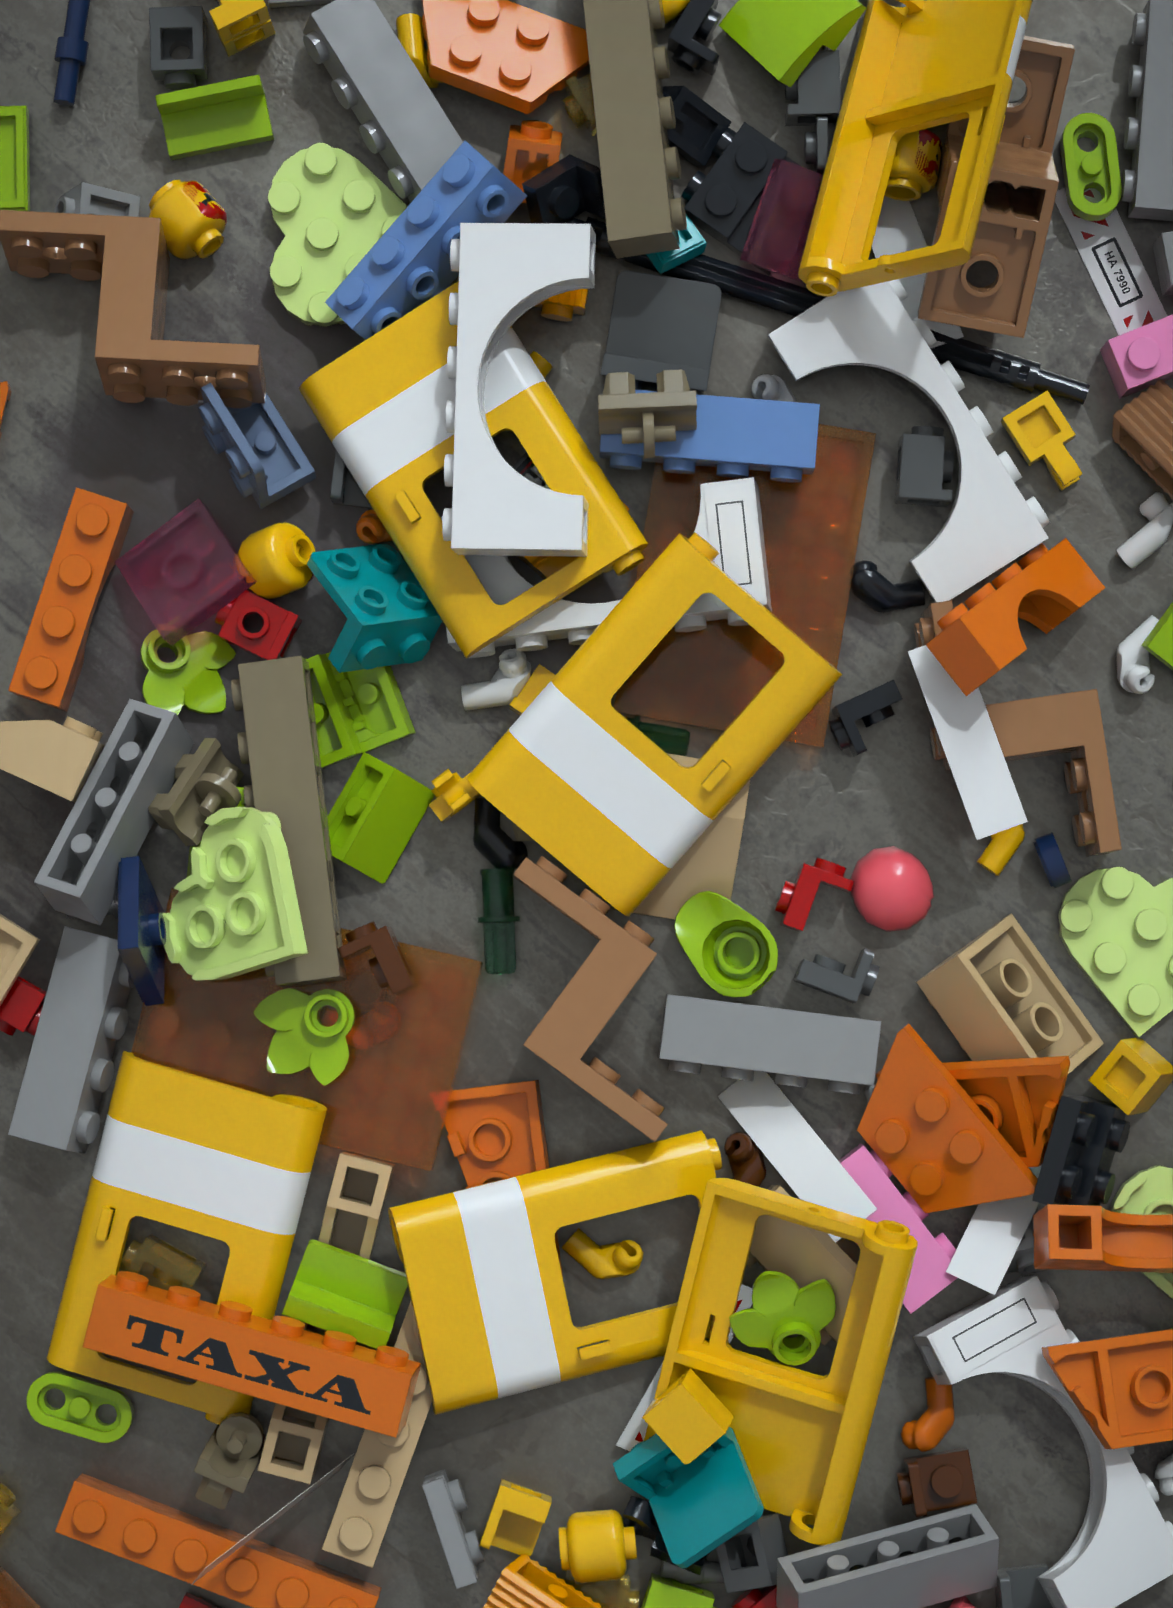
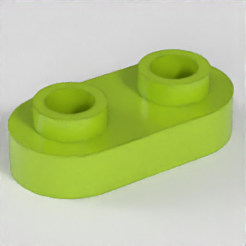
M1082 113L1073 117L1067 123L1060 140L1066 198L1070 209L1075 215L1084 220L1099 221L1107 218L1114 212L1122 195L1116 136L1112 125L1106 118L1095 113ZM1084 137L1090 138L1095 143L1096 149L1090 152L1083 151L1079 148L1077 140ZM1094 188L1100 192L1102 200L1097 203L1089 202L1084 197V191Z
M59 1371L46 1373L32 1383L27 1393V1408L36 1422L43 1426L100 1443L116 1441L130 1429L133 1423L134 1408L131 1400L124 1392L117 1388ZM56 1388L64 1393L65 1404L63 1407L54 1408L48 1403L47 1394L50 1389ZM109 1404L115 1408L117 1417L113 1423H104L100 1420L98 1409L101 1405Z

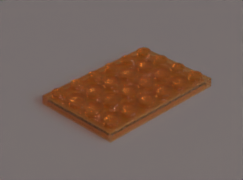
M818 424L816 462L812 475L803 474L802 482H781L771 480L770 471L749 470L748 478L754 477L759 487L772 614L837 669L876 433ZM656 462L643 534L648 542V546L641 552L645 560L638 565L635 583L679 533L688 539L694 533L700 511V484L743 478L716 475L717 467L695 466L694 474L669 473L663 471V463ZM728 619L706 621V629L693 632H676L673 626L617 690L614 709L623 715L724 732L782 666L784 656L750 625L731 626L728 625ZM834 685L784 742L817 748L824 747Z
M171 888L165 913H170L173 898L179 892L174 888ZM341 928L343 945L348 944L345 934L352 930ZM399 942L418 987L401 995H395L392 993L390 986L381 989L372 973L368 960L376 957L373 949L345 960L347 980L286 988L276 985L275 976L267 977L265 968L224 980L196 981L191 979L192 975L187 974L179 963L172 964L165 951L164 1004L146 1006L143 1003L131 1053L146 1061L269 1097L286 1094L316 1101L327 1107L318 1144L433 1171L483 962ZM292 988L308 995L322 989H333L349 998L355 1010V1022L352 1030L346 1036L350 1054L345 1070L338 1078L324 1086L315 1078L310 1067L293 1074H276L267 1071L268 1049L276 1030L263 1024L256 1018L253 1012L258 1004L267 996L279 990ZM330 1005L322 1008L319 1014L321 1023L327 1027L334 1025L338 1019L337 1010Z

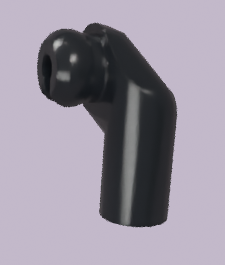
M868 560L859 561L850 569L849 575L851 579L849 585L853 594L874 611L884 613L925 605V596L920 579L892 584L877 571V565Z

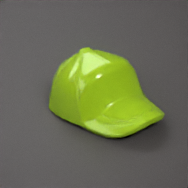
M711 891L699 892L693 895L680 908L674 923L676 937L699 975L712 989L723 996L746 997L762 988L771 979L778 964L777 942L766 926L756 917L726 897Z

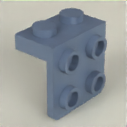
M211 383L201 387L204 404L198 407V411L205 423L202 426V430L217 455L225 451L226 457L232 466L229 469V474L244 498L252 494L260 509L316 479L314 468L267 393L265 395V403H252L247 408H230L225 406Z

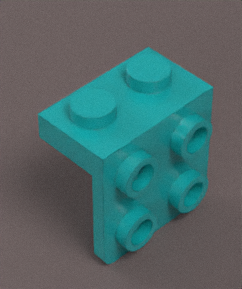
M376 544L317 551L311 554L307 566L347 618L328 657L339 673L422 661L430 649V644L442 623V619L398 551L388 544Z
M731 1427L690 1464L682 1463L657 1434L646 1441L638 1443L629 1453L613 1463L618 1480L649 1500L672 1563L680 1568L689 1567L757 1521L764 1511L762 1501Z

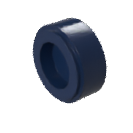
M1053 832L1036 838V842L1033 843L1050 886L1057 888L1072 882Z

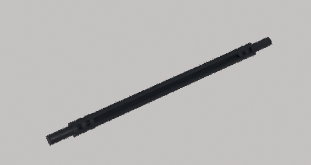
M588 217L586 221L572 218L564 223L591 224L596 234V252L617 259L608 243L606 223ZM646 254L617 259L658 272ZM703 254L663 273L679 279L715 284L722 293L793 316H798L827 297L814 294L807 288ZM931 330L936 341L945 343L930 348L941 364L949 360L956 369L984 377L990 381L1003 383L1012 388L1021 389L1027 393H1032L1033 389L1042 392L1048 390L1051 395L1082 405L1085 402L1089 384L1040 369L1041 363L1023 359V357L1005 353V351L986 347L962 338L954 339Z

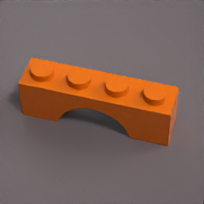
M76 487L8 691L17 696L66 712L68 711L84 663L87 636L98 599L109 573L118 562L134 511L127 503Z
M1067 538L1050 550L1041 543L1018 562L1007 568L992 580L991 583H987L965 600L966 606L963 602L937 621L936 623L943 631L928 642L926 646L965 696H968L1027 650L1019 629L1018 618L1030 622L1047 634L1104 590L1105 586Z
M1047 1204L1033 1215L1034 1269L1173 1273V1214H1126L1109 1211L1102 1206Z

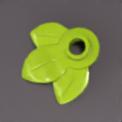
M161 627L153 630L144 639L140 650L142 664L148 671L142 686L145 703L174 712L177 716L183 706L200 714L223 712L226 708V691L217 670L231 662L236 655L235 651L225 640L212 632L202 631L186 635L172 627ZM162 647L172 649L176 660L171 663L161 661L157 655V650Z
M287 988L267 996L253 1011L258 1020L276 1030L267 1055L266 1067L270 1073L293 1074L310 1067L315 1078L322 1085L326 1086L338 1078L345 1070L350 1056L346 1036L353 1028L355 1010L352 1002L343 993L333 989H322L308 995L302 991ZM330 1005L337 1010L338 1019L334 1025L327 1027L321 1023L319 1014L325 1006Z
M765 1271L757 1277L752 1287L753 1308L738 1311L732 1314L729 1319L735 1336L748 1347L768 1348L784 1364L801 1365L808 1362L815 1355L821 1342L820 1330L827 1326L835 1316V1295L832 1286L826 1279L817 1280L799 1289L795 1280L786 1274L777 1271ZM792 1334H799V1336L794 1338L787 1337Z

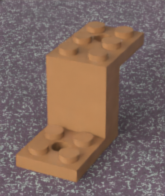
M1024 36L1014 76L1024 81L1026 91L1019 101L1007 104L1002 133L997 145L970 259L967 263L926 273L918 308L919 319L1024 338L1059 184L1052 150L1075 52L1074 45ZM969 118L948 123L936 182L940 210L932 245L937 243L941 235ZM983 260L991 262L998 270L997 277L993 283L985 287H977L967 280V270L973 263Z
M0 210V241L10 271H17L20 275L29 278H43L48 276L49 273L70 274L72 277L84 281H94L101 278L95 360L106 395L113 396L114 399L126 403H139L144 401L145 397L166 398L172 404L190 406L197 404L198 400H203L201 387L211 383L226 407L247 408L252 403H265L266 378L260 345L164 340L170 257L161 218Z
M952 600L931 603L921 614L922 618H919V623L914 624L917 648L926 645L943 631L936 622L953 609ZM1097 689L985 705L1006 762L1071 753V762L1064 763L1065 781L1068 793H1077L1080 813L1079 815L1072 816L1073 833L1077 847L1085 846L1086 857L1122 850ZM931 728L930 738L934 759H943L945 771L951 770L936 728Z
M543 856L539 858L536 864L525 858L513 874L514 878L598 939L599 942L523 1045L655 1142L668 1125L659 1117L665 1108L640 1089H637L632 1096L615 1085L621 1075L598 1058L594 1057L589 1065L581 1060L584 1053L656 957L657 953L649 948L654 938L629 920L623 928L605 916L611 907L588 889L584 888L578 896L564 886L563 882L566 880L567 874Z

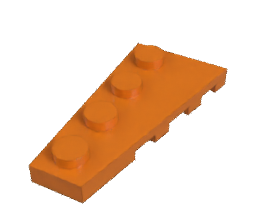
M539 1080L431 1093L436 1109L440 1111L447 1129V1138L454 1157L457 1156L468 1185L466 1188L549 1168ZM556 1231V1233H555V1244H556V1249H557V1253H558L560 1268H561V1272H562L561 1258H560V1250H559V1242H558V1234H557V1231Z

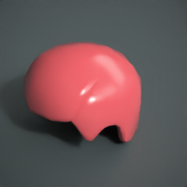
M895 846L877 848L870 851L857 861L850 879L854 881L851 895L858 912L867 923L886 932L910 929L925 918L931 908V900L934 898L933 885L928 870L916 856Z

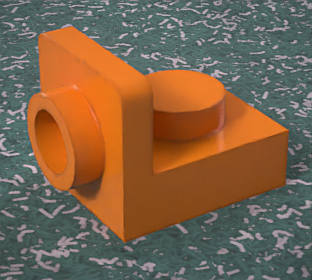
M524 120L521 122V126L510 125L503 174L523 192L522 183L559 162L562 133L552 131L553 126L546 122Z

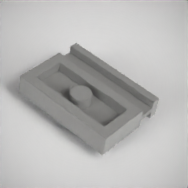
M445 1469L426 1475L422 1487L456 1589L476 1583L479 1575L477 1564L484 1562L485 1557L482 1547L479 1546L480 1541L476 1530L466 1533L460 1512L468 1510L460 1481L456 1479L449 1482Z

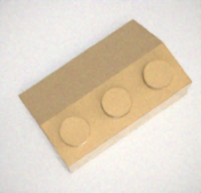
M1012 913L945 959L916 982L926 995L931 1006L936 1009L958 1040L960 1047L972 1061L1069 1056V1074L1104 1044Z
M770 1185L767 1188L768 1190L790 1196L779 1185ZM769 1215L758 1217L746 1265L751 1268L758 1262L765 1271L784 1273L795 1280L799 1289L817 1280L826 1279L834 1291L836 1310L832 1321L820 1330L821 1343L825 1346L832 1339L837 1344L857 1264L825 1232Z

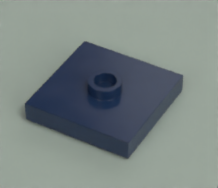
M140 856L121 858V862H119L118 951L142 1002L146 1006L164 1004V945L166 943V928L162 915L164 910Z

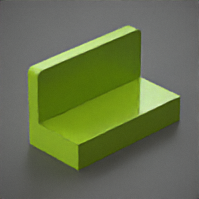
M252 75L155 96L157 108L162 118L171 161L274 140L265 91L260 75Z
M364 752L327 816L332 856L377 882L385 883L426 812L428 804L434 798L431 789L398 769Z
M312 1239L308 1242L282 1314L326 1331H339L352 1335L357 1339V1342L377 1349L378 1346L387 1345L397 1312L408 1286L406 1274Z

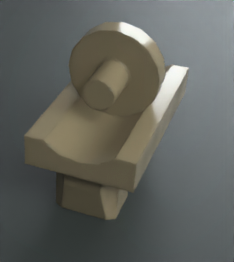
M682 369L663 370L657 373V392L636 393L635 375L629 372L608 373L605 379L603 395H598L599 435L621 434L622 444L643 443L645 459L655 458V442L676 441V431L697 430L696 390L690 391L685 371Z
M204 738L194 754H183L175 766V778L177 781L169 793L156 795L148 807L149 813L162 829L174 830L185 846H198L204 831L209 826L204 823L207 817L221 808L238 806L241 801V794L236 786L244 774L224 756L221 744L216 738Z
M238 1412L228 1415L220 1425L216 1426L193 1471L203 1476L195 1495L197 1499L225 1510L234 1490L242 1494L244 1493L260 1462L265 1443L263 1427L258 1419L250 1414Z

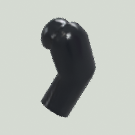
M475 798L474 846L495 868L504 871L510 868L518 869L523 860L528 856L525 844L522 841H513L500 828L501 812L485 798Z

